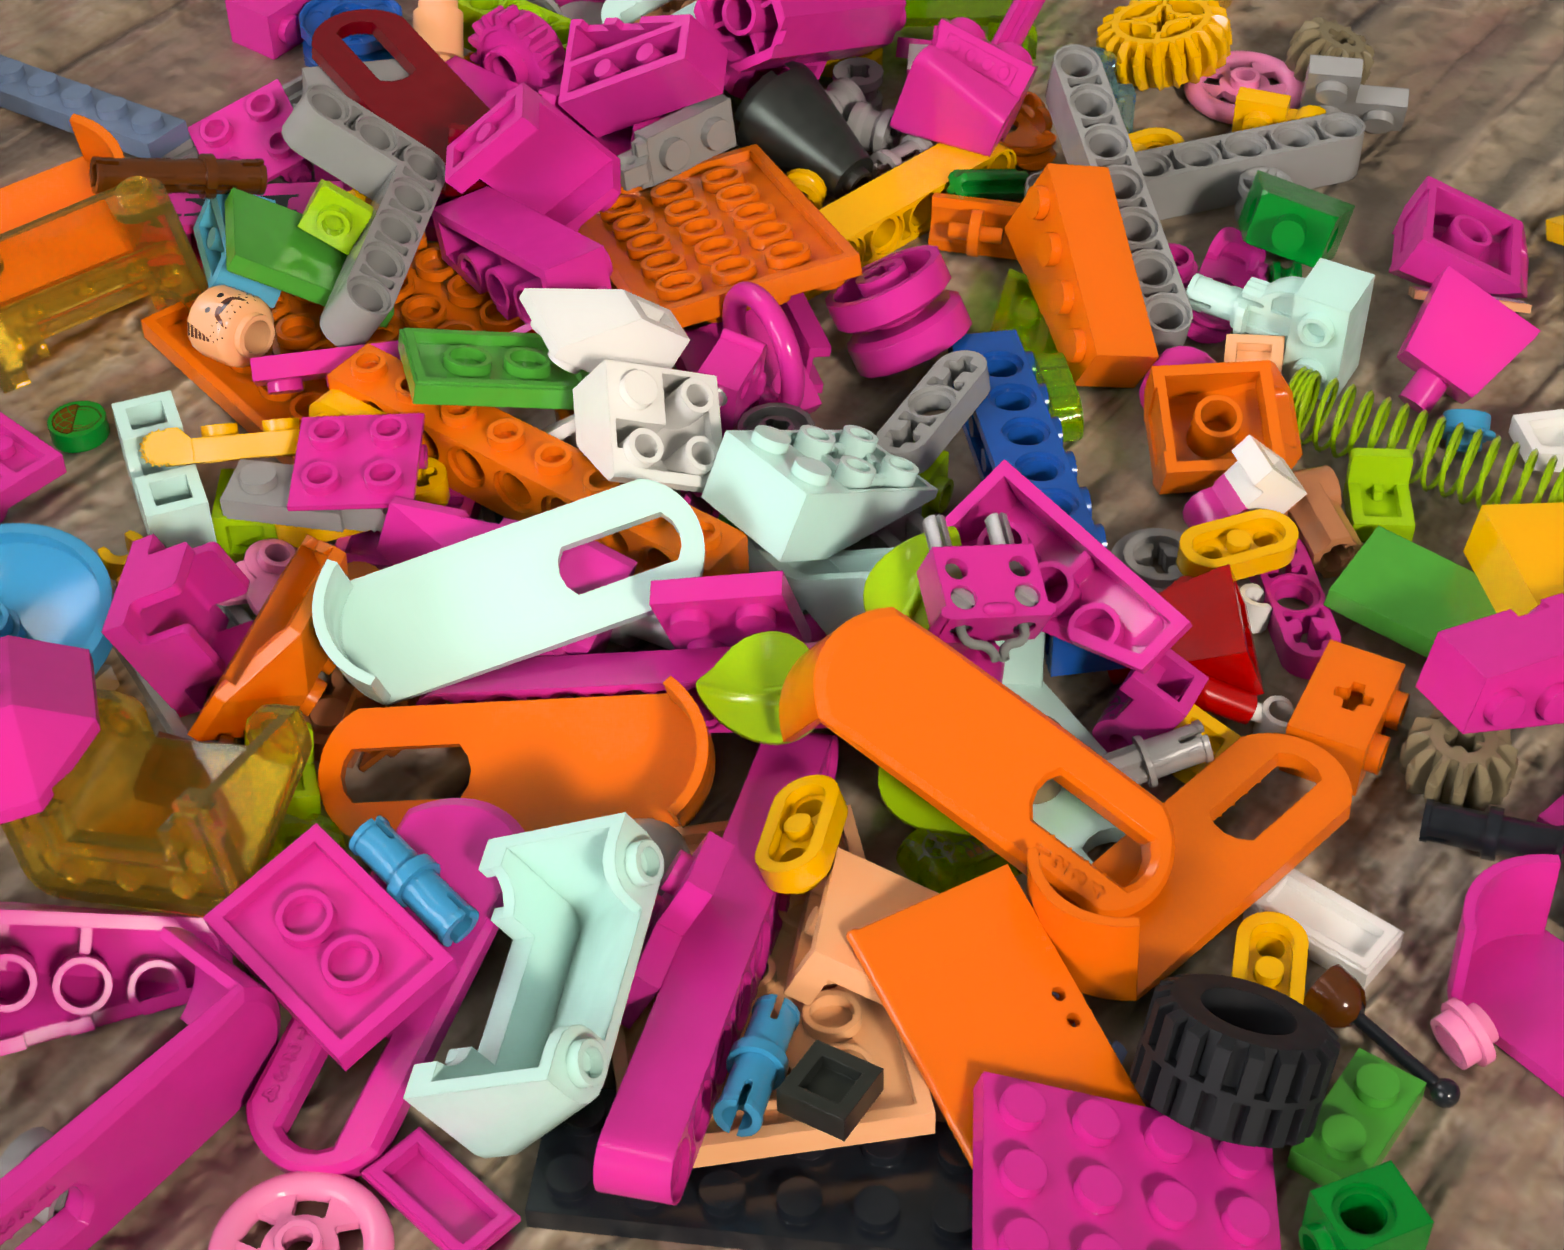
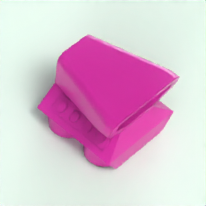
M956 17L952 20L941 18L932 43L921 50L912 63L889 126L905 134L990 157L999 142H1004L1016 120L1038 66L1033 64L1032 57L1021 45L1013 42H1002L996 45L986 40L985 32L980 25L965 17Z

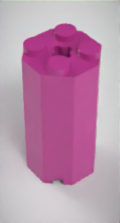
M697 0L694 8L696 20L728 49L727 60L732 63L728 66L737 72L787 66L784 63L791 61L806 64L859 57L891 44L895 33L904 27L907 19L905 11L906 0Z

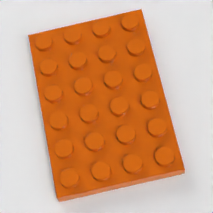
M757 144L718 154L656 186L645 189L636 187L628 191L623 190V187H621V194L613 206L604 212L596 213L581 225L578 233L603 245L608 252L613 266V272L610 276L612 289L626 290L671 310L682 328L704 321L709 323L722 322L725 296L729 289L739 282L749 281L762 286L781 305L789 301L793 295L813 289L819 291L836 289L842 286L845 280L863 275L859 253Z

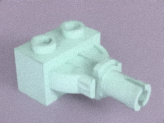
M1320 258L1307 278L1290 276L1270 283L1251 277L1244 286V289L1196 273L1192 277L1186 293L1192 310L1230 321L1233 334L1285 336L1282 376L1287 384H1289L1297 370L1306 366L1308 369L1312 368L1314 371H1319L1322 376L1317 399L1321 400L1328 383L1337 377L1339 381L1337 399L1359 364L1375 275ZM1332 390L1330 391V394L1326 402L1329 401Z

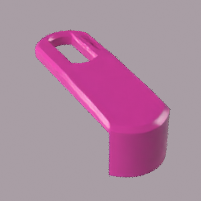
M469 798L434 800L408 809L397 827L396 832L419 855L426 853L440 865V876L470 906H473L479 912V919L473 930L457 944L452 942L451 946L446 947L439 942L438 937L409 907H403L455 959L460 972L386 1036L388 1041L334 1147L321 1150L301 1148L293 1143L288 1136L295 1118L329 1055L292 1016L246 1103L247 1122L254 1141L265 1156L284 1173L313 1171L339 1174L355 1179L361 1176L363 1170L389 1151L411 1107L403 1097L414 1064L433 1062L499 930V927L491 921L494 908L504 907L501 886L496 876L487 878L478 869L488 839L525 832L521 825L501 808L488 802ZM372 871L370 876L386 891L387 885Z
M1554 854L1516 856L1502 860L1485 869L1475 878L1467 891L1448 976V1000L1455 997L1466 1006L1473 1002L1478 1004L1488 1014L1497 1029L1499 1040L1494 1044L1564 1097V942L1545 930L1561 861L1559 855Z
M174 926L163 927L158 937L195 965V978L191 995L180 1017L188 1026L0 1179V1246L6 1240L12 1239L13 1235L24 1225L31 1223L33 1218L42 1210L50 1207L52 1202L67 1189L69 1194L64 1208L14 1250H88L225 1125L248 1101L279 1041L281 1014L275 996L190 931Z

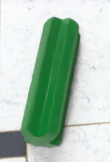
M958 169L949 174L948 180L950 185L946 190L948 194L994 200L1023 199L1025 183L1030 175L1026 171H1017L1016 169Z

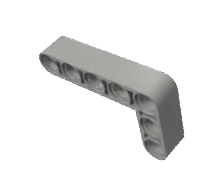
M318 83L311 85L305 91L282 126L281 133L287 145L297 154L372 200L370 204L374 208L372 217L347 256L320 316L319 323L323 334L335 346L363 345L368 342L396 302L445 183L446 165L435 152L338 90Z

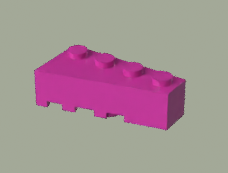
M489 186L434 207L432 217L442 259L479 294L488 291L496 305L497 311L508 321L519 317L525 324L532 321L519 299L525 288L597 289L601 286H606L608 289H612L610 276L613 272V266L610 256L603 245Z
M1560 593L1541 599L1540 605L1522 616H1518L1513 610L1509 609L1439 631L1415 687L1462 734L1563 724L1564 594Z

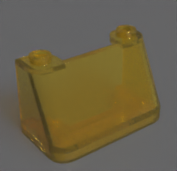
M143 176L129 177L119 183L118 186L0 234V387L4 394L31 383L27 374L29 361L37 353L40 359L51 356L45 341L46 338L150 295L156 310L167 306L164 299H175L183 302L190 312L197 297L209 288L164 185L159 180Z
M96 689L101 727L98 735L73 770L52 787L54 796L43 812L1 824L18 863L27 878L38 889L57 898L204 917L267 863L313 746L300 706L281 704L261 705L247 718L245 729L250 744L246 746L156 737L148 719V713L140 701L128 694Z

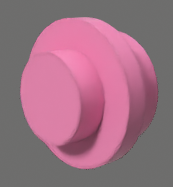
M1455 997L1444 1002L1441 1005L1442 1013L1431 1019L1430 1024L1435 1038L1451 1061L1462 1070H1467L1474 1064L1486 1067L1495 1061L1496 1051L1493 1043L1499 1040V1035L1488 1014L1474 1002L1466 1006Z

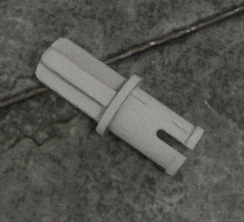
M1198 719L1192 721L1191 724L1145 740L1140 735L1133 736L1132 745L1100 755L1140 785L1147 782L1150 788L1158 786V778L1214 760L1208 735L1201 734L1204 732V726Z

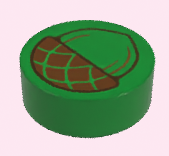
M74 401L64 404L54 410L47 420L52 443L63 452L81 453L92 450L104 443L110 434V426L105 409L100 404L92 401Z

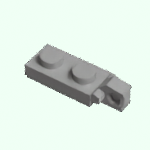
M722 94L689 105L635 131V140L631 142L632 149L617 156L620 158L621 187H623V190L628 191L636 187L645 189L656 186L705 160L737 146L730 98Z

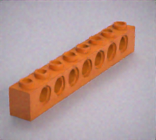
M369 343L327 374L330 390H340L386 414L424 413L425 423L422 444L427 445L428 457L435 458L445 465L449 488L507 519L521 521L625 484L608 481L580 449L496 407L413 404L401 360ZM690 505L698 518L704 537L705 566L702 577L749 573L748 535ZM662 517L595 540L637 561L633 576L678 560L682 546L681 538L674 526Z

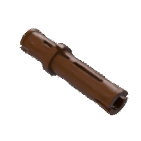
M201 153L198 158L187 159L93 156L90 162V185L93 187L92 192L94 194L188 193L198 194L201 199H214L217 194H229L234 187L250 194L264 195L267 188V168L264 166V160L260 158L227 160L216 159L214 154Z

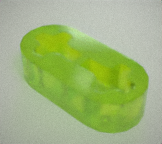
M1062 352L1034 355L1037 383H1045L1047 386L1050 404L1049 413L1051 417L1058 416L1061 421L1063 443L1080 441L1084 431L1082 403L1064 354Z

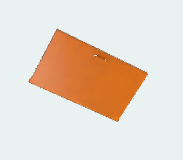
M1008 864L865 927L852 929L846 934L847 940L972 1170L973 1088L983 1071L1146 1107ZM1052 992L1058 993L1059 997L1056 998V996L1052 995Z

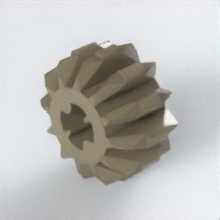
M1315 17L1312 21H1304L1301 28L1296 30L1289 43L1290 47L1286 53L1287 60L1285 64L1289 70L1295 72L1294 77L1296 80L1305 81L1310 54L1363 59L1360 85H1364L1371 74L1370 69L1374 64L1373 56L1375 51L1370 45L1365 43L1366 39L1364 36L1358 35L1351 30V26H1342L1336 19L1328 22L1322 17Z
M1435 707L1428 717H1416L1413 725L1409 728L1406 743L1402 744L1400 751V772L1405 775L1406 792L1424 794L1425 805L1427 798L1435 799L1436 802L1485 811L1490 804L1501 805L1503 798L1508 795L1512 779L1515 778L1518 767V749L1512 746L1511 729L1462 734Z

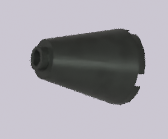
M794 61L784 63L790 70L780 75H777L772 70L769 71L752 86L738 106L734 116L740 122L738 133L735 132L736 144L740 148L757 144L784 173L798 168L808 169L817 173L827 187V195L836 200L872 181V159L813 72L803 63Z

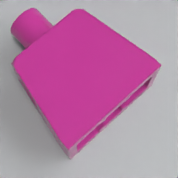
M1448 266L1432 283L1397 354V358L1403 364L1416 372L1399 394V398L1403 403L1408 402L1410 408L1420 413L1426 409L1428 414L1444 393L1463 404L1482 390L1536 338L1541 330Z

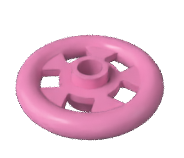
M1231 51V55L1226 58V65L1216 69L1214 75L1210 77L1202 76L1197 84L1188 82L1183 86L1186 98L1197 111L1213 120L1233 125L1235 101L1240 86L1290 95V108L1298 109L1304 82L1296 80L1294 77L1295 72L1289 70L1285 62L1278 58L1259 52ZM1208 78L1220 80L1219 85L1207 84L1204 82ZM1272 78L1280 84L1270 85L1268 79Z
M296 1171L263 1181L234 1201L214 1228L207 1250H288L292 1244L299 1241L312 1243L307 1250H340L337 1234L355 1229L361 1230L363 1250H394L395 1238L392 1223L386 1209L379 1199L364 1185L344 1175ZM318 1201L329 1204L324 1218L306 1214L295 1215L298 1202ZM259 1220L273 1225L264 1237L261 1248H254L242 1243L249 1230Z

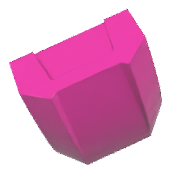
M1428 175L1404 206L1393 230L1392 262L1388 273L1430 288L1437 276L1450 266L1491 296L1514 299L1527 298L1529 258L1523 222Z

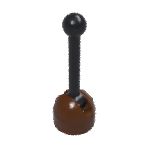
M1340 964L1332 966L1312 985L1304 997L1303 1005L1325 1020V1024L1331 1028H1345L1355 1025L1413 1076L1427 1082L1426 1087L1430 1089V1097L1437 1106L1450 1108L1458 1103L1461 1092L1455 1081L1449 1078H1438L1365 1015V1008L1367 1006L1365 991L1358 980Z

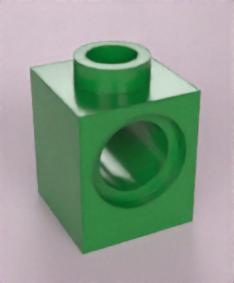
M1392 1160L1311 1190L1298 1236L1302 1250H1426L1434 1221ZM1350 1228L1360 1229L1368 1234H1361Z

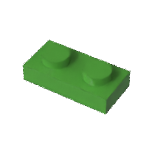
M1359 1048L1325 1097L1311 1137L1305 1138L1303 1143L1292 1146L1290 1149L1286 1167L1324 1186L1381 1164L1422 1101L1427 1082Z

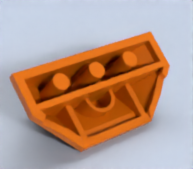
M310 535L305 537L275 583L187 733L188 736L198 742L219 740L222 734L239 738L244 737V730L248 726L289 723L297 711L306 717L309 716L328 685L327 682L318 677L320 672L322 671L330 676L336 667L322 648L315 632L312 617L313 593L320 571L327 559L338 562L349 578L347 556L344 551L322 540L319 541Z

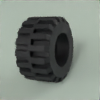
M1178 974L1176 977H1167L1161 980L1159 986H1155L1130 1070V1079L1136 1084V1091L1141 1097L1151 1102L1150 1105L1195 1132L1221 1141L1251 1147L1283 1148L1284 1145L1295 1146L1303 1143L1305 1138H1310L1314 1132L1340 1052V1043L1337 1041V1034L1331 1027L1325 1024V1020L1298 1001L1274 989L1248 980L1225 975Z

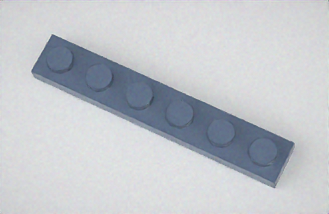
M0 55V107L73 134L74 132L69 122L73 113L84 116L109 131L117 140L122 152L138 158H161L190 139L186 120L67 79L53 72L22 63L19 60Z

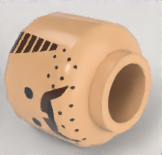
M227 285L210 287L199 295L192 305L187 319L188 337L192 346L202 355L232 367L243 368L251 365L250 358L262 357L266 354L275 336L274 317L270 307L260 297Z

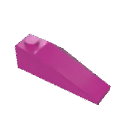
M1005 459L945 517L947 527L954 526L957 528L962 546L991 545L985 519L990 514L996 512L998 514L1001 512L1007 514L1015 544L1033 543L1048 601L1056 605V612L1042 629L1044 633L1145 674L1192 627L1191 622Z
M0 901V1056L26 1050L29 1046L68 1035L75 1036L95 1030L96 1027L138 1015H149L187 1004L194 984L195 965L158 937L163 927L174 926L190 931L231 963L233 962V954L210 931L203 920L204 916Z

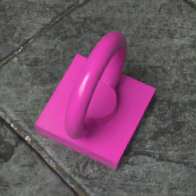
M749 281L735 284L725 296L722 322L711 323L686 333L690 341L675 363L677 370L697 373L720 339L723 329L727 328L767 344L764 365L766 385L764 393L760 395L759 405L787 403L798 406L809 414L815 412L821 406L822 402L804 367L800 348L791 324L778 302L762 286Z

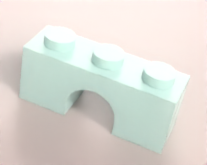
M171 390L112 403L111 406L124 460L147 535L155 534L166 548L183 542H187L191 548L209 542L217 543L209 503L196 464L165 467L164 465L160 468L158 466L151 467V464H145V460L140 458L142 456L141 452H138L141 449L139 444L143 442L142 438L146 435L148 436V433L151 431L154 432L158 429L162 431L165 428L178 427L184 432Z

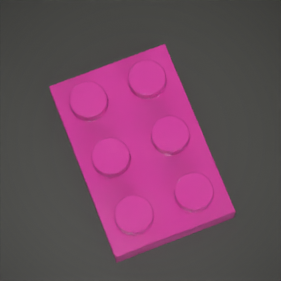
M317 823L203 917L210 931L275 996L277 1001L345 1072L460 972L455 959Z

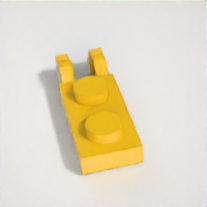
M299 418L262 421L263 432L239 434L238 423L200 426L201 438H190L178 427L165 428L162 431L158 429L154 432L151 431L148 433V436L146 435L142 438L143 442L139 444L141 449L138 452H141L142 456L140 458L145 460V464L149 463L151 467L158 466V468L164 465L165 467L239 461L240 459L251 460L296 455L300 431Z

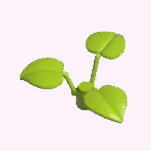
M948 526L952 546H962L957 528ZM925 533L904 541L875 564L864 586L863 603L865 612L878 608L894 607L925 629H929L916 573L929 553ZM765 631L753 634L732 646L712 669L697 680V694L709 712L722 725L739 736L767 745L789 744L791 742H783L780 730L779 701L781 690L790 669L809 648L802 641L788 633ZM813 728L812 730H810L809 732H807L806 734H804L803 736H801V737L798 738L797 740H800L801 738H803V737L806 736L807 734L811 733L815 728ZM879 766L878 789L881 799L896 818L907 825L921 830L972 836Z

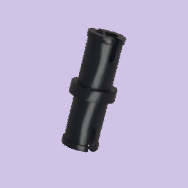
M1427 798L1419 841H1430L1481 852L1480 859L1493 862L1496 855L1512 858L1529 854L1559 855L1561 861L1564 846V825L1555 826L1504 815L1505 808L1491 806L1490 811L1486 812L1436 802L1435 799Z

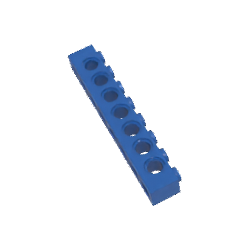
M1016 329L965 334L953 346L948 348V353L970 350L982 354L987 360L991 386L989 394L962 426L981 481L1005 459L1107 548L1103 525L1101 523L1094 524L1092 520V504L1089 490L1086 486L1079 487L1077 483V465L1074 453L1072 451H1065L1063 448L1061 421L1058 416L1051 417L1049 413L1050 404L1047 386L1045 383H1037L1036 363L1033 352L1024 350ZM1046 633L1044 659L1051 677L1127 668Z

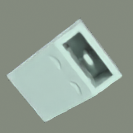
M758 425L754 430H726L701 498L779 562L826 560L935 499L938 489L918 475L919 468L914 463L905 458L891 455L877 444L879 439L874 433L860 426L845 425L843 430H824L812 425H802L799 430H779L771 426Z

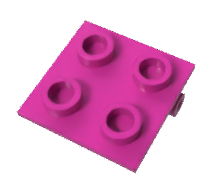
M279 79L268 83L187 127L199 155L201 153L214 154L216 159L227 160L263 159L264 166L267 168V183L281 175L290 183L310 182L312 179V163L292 150L284 141L281 133L282 126L294 108Z
M425 414L302 417L287 510L388 508L389 503L395 497L415 500L418 470L428 468V449L426 444H422Z

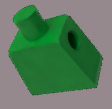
M1257 170L1237 222L1244 242L1314 268L1320 258L1331 260L1335 257L1355 205Z

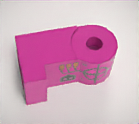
M1169 649L1145 674L1130 670L1094 726L1092 736L1109 753L1132 745L1133 736L1140 735L1145 740L1173 730L1187 717L1209 677L1172 649Z

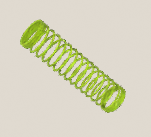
M1306 366L1297 370L1288 384L1293 393L1299 436L1304 431L1315 408L1322 378L1319 371H1314L1312 368L1308 369ZM1337 377L1333 378L1324 390L1316 412L1312 433L1305 440H1302L1300 437L1301 446L1313 441L1314 449L1317 452H1321L1330 446L1334 458H1340L1346 455L1347 452L1350 458L1351 450L1354 448V444L1360 436L1371 412L1375 395L1372 390L1364 395L1353 421L1349 442L1340 453H1337L1335 448L1336 438L1350 414L1356 397L1357 388L1354 383L1346 389L1338 406L1331 437L1320 447L1318 445V432L1324 425L1336 399L1339 388ZM1332 390L1331 395H1330V398H1329V401H1328L1327 406H1326V408H1325V411L1323 412L1324 407H1325V403H1326V401H1327V399H1328V396H1329V394H1330V391ZM1390 396L1383 400L1378 409L1370 431L1367 448H1374L1386 425L1392 407ZM1347 400H1348L1347 406H1346L1345 411H1344V413H1343L1344 407H1345L1346 402H1347ZM1408 402L1403 404L1395 418L1386 448L1395 449L1403 433L1410 413ZM1426 409L1419 413L1407 442L1406 449L1411 450L1412 455L1427 423L1428 412ZM1443 415L1437 420L1424 453L1422 465L1409 480V484L1417 481L1419 477L1424 491H1429L1438 484L1439 493L1443 498L1452 495L1457 490V499L1462 505L1471 501L1476 495V507L1480 511L1483 485L1498 454L1502 441L1501 437L1498 435L1493 439L1485 457L1479 480L1470 494L1463 499L1465 476L1478 452L1483 432L1480 428L1474 433L1466 451L1460 475L1453 486L1445 492L1446 471L1457 452L1465 429L1463 422L1458 423L1448 443L1441 470L1431 484L1427 486V467L1437 450L1447 422ZM1515 442L1512 445L1504 463L1498 485L1484 505L1493 504V502L1494 504H1500L1503 487L1520 450L1519 442ZM1537 448L1533 449L1530 453L1517 491L1509 504H1520L1523 490L1528 483L1539 455ZM1556 455L1550 458L1532 503H1541L1542 496L1558 461ZM1564 467L1554 484L1547 503L1564 502Z

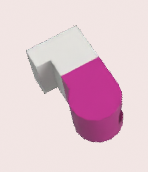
M1249 434L1232 450L1238 461L1221 475L1212 487L1199 491L1185 504L1182 512L1183 520L1188 528L1198 524L1256 509H1269L1284 514L1301 500L1307 492L1285 460Z

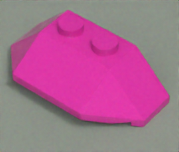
M10 635L0 637V825L43 812L54 796L52 787L73 770L100 732L94 664L89 649Z

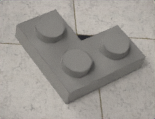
M1310 54L1299 109L1307 105H1316L1324 108L1326 114L1332 112L1353 114L1364 121L1365 131L1369 133L1382 134L1389 131H1401L1408 109L1409 89L1360 85L1363 59Z

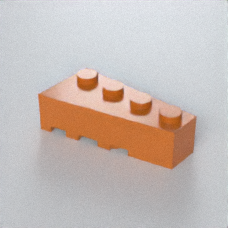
M1048 163L1034 185L1028 189L1025 198L1004 230L1072 385L1135 388L1150 367L1157 361L1159 355L1109 168Z

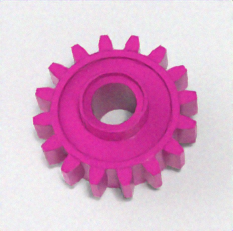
M515 4L507 8L499 5L473 23L472 28L475 33L468 37V42L477 51L470 55L471 61L515 83L521 84L524 82L537 93L539 89L561 83L566 53L555 31L540 16L531 11L518 10Z

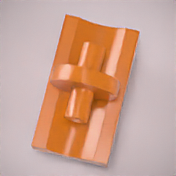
M935 192L932 196L928 245L938 246V249L941 251L965 253L970 257H979L981 255L1017 260L1004 228L1021 203Z

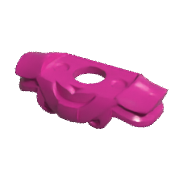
M1225 227L1217 233L1211 242L1198 273L1213 280L1244 289V286L1251 277L1269 282L1266 273L1270 265L1264 263L1267 254L1266 250L1244 242L1240 230L1234 227ZM1192 310L1193 319L1187 336L1199 343H1219L1225 340L1226 335L1230 334L1233 328L1230 327V321Z

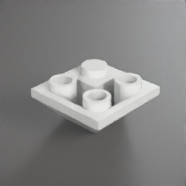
M525 288L519 297L532 320L530 323L532 329L542 337L549 349L548 357L557 366L570 373L578 374L581 369L591 373L605 359L672 369L690 341L671 310L623 289Z
M605 359L573 388L577 447L608 481L628 483L641 478L659 482L671 489L703 493L723 440L717 376Z

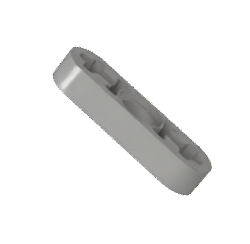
M970 350L955 351L942 356L876 435L879 439L877 444L891 455L905 458L914 463L919 468L918 474L926 471L989 394L991 386L986 358L982 354ZM945 410V412L937 415H922L930 411Z

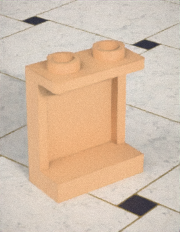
M837 847L834 861L828 874L818 886L806 892L783 994L810 1006L829 980L882 1004L847 940L846 934L852 929L865 927L939 893Z

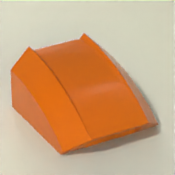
M1271 360L1151 366L1144 389V422L1153 475L1152 484L1159 495L1201 491L1212 487L1214 482L1238 461L1232 450L1249 434L1282 457L1290 469H1293L1302 457L1293 393L1278 367Z

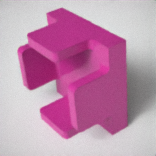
M155 534L143 537L132 543L101 633L171 708L175 709L180 718L199 712L203 708L208 689L217 684L254 621L251 620L226 629L229 618L216 604L246 594L250 580L216 542H209L195 548H191L187 542H183L166 548Z

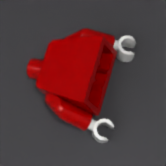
M1227 564L1197 577L1181 576L1162 592H1159V595L1192 624V627L1170 649L1209 677L1194 704L1206 712L1214 713L1246 725L1250 720L1254 721L1253 734H1286L1287 724L1294 712L1289 699L1284 696L1274 695L1268 697L1262 704L1258 702L1257 695L1264 694L1252 633H1262L1266 630L1272 611L1271 605L1264 603L1265 593L1263 589L1254 583L1245 584L1239 589L1231 566ZM1124 668L1107 671L1114 686L1123 683L1131 669Z

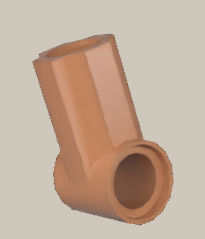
M1327 465L1292 471L1307 494L1285 512L1284 515L1288 516L1296 524L1299 532L1298 538L1304 543L1315 571H1319L1323 578L1340 576L1361 549L1363 543L1341 508L1342 497L1338 478L1334 470Z

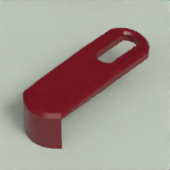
M376 9L346 11L325 20L317 27L313 34L312 59L347 97L431 149L443 160L445 165L447 146L490 110L400 15ZM359 34L373 35L410 76L396 81L379 80L342 39ZM479 179L461 194L445 182L441 192L445 196L461 197L489 185Z

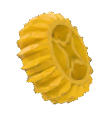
M1131 0L1128 6H1118L1114 9L1113 14H1108L1103 18V24L1097 28L1098 37L1096 38L1097 54L1109 77L1111 76L1112 68L1114 69V66H1116L1114 70L1115 83H1121L1123 88L1137 86L1139 91H1145L1148 88H1158L1160 92L1165 87L1174 86L1179 89L1181 84L1188 82L1197 84L1200 81V77L1214 75L1216 69L1226 65V58L1231 55L1230 45L1233 43L1230 20L1227 18L1226 9L1220 7L1219 2L1216 0Z

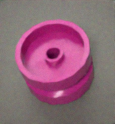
M933 245L907 248L872 262L862 268L863 275L845 280L842 286L832 289L825 298L827 309L838 331L853 333L847 342V349L859 375L867 378L889 376L932 359L953 346L967 333L972 325L971 318L959 292L945 289L951 279V275L938 246Z

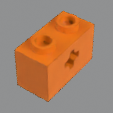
M1330 639L1287 724L1286 734L1312 742L1336 758L1349 776L1352 785V795L1356 796L1366 772L1378 775L1390 744V737L1384 735L1386 729L1398 731L1403 722L1410 700L1409 693L1400 691L1406 664ZM1279 767L1280 771L1314 782L1303 772L1293 768Z

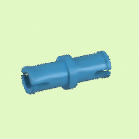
M377 816L375 821L371 818L354 832L349 842L350 851L354 855L359 856L387 885L386 892L402 908L409 907L438 937L439 942L443 946L449 947L452 942L457 944L473 930L478 922L479 912L473 906H470L440 876V865L426 853L419 855L390 826L389 821L385 817Z
M768 994L758 998L753 1005L752 1016L744 1036L735 1041L726 1059V1069L729 1075L721 1096L713 1108V1118L716 1124L727 1133L731 1130L738 1110H742L745 1113L737 1136L746 1137L757 1133L764 1121L763 1115L772 1091L777 1089L785 1080L789 1069V1059L786 1052L793 1033L800 1022V1012L797 1006L788 998H784L776 1019L770 1016L777 995Z

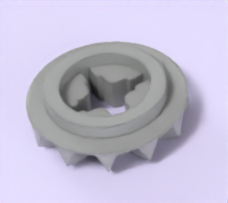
M1165 528L1140 529L1122 537L1111 551L1157 593L1162 592L1179 577L1184 576L1176 564L1179 541L1183 534L1181 532ZM1153 558H1157L1158 565H1162V569L1164 572H1168L1167 574L1156 573L1155 568L1151 567Z

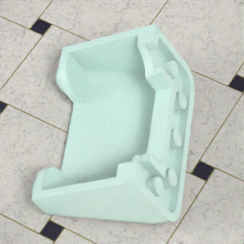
M626 812L488 839L478 870L487 878L496 876L503 893L504 907L494 908L491 921L513 941L478 1051L472 1046L450 1049L445 1064L438 1061L414 1064L403 1097L410 1105L477 1156L493 1158L518 1154L592 1102L599 1095L604 1085L660 886V880L664 873V859L659 846Z

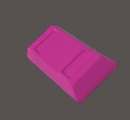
M420 1126L361 1172L362 1178L440 1250H488L521 1221V1217Z

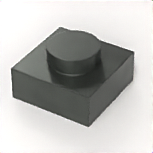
M816 1040L776 1090L777 1111L845 1141L884 1090V1069Z

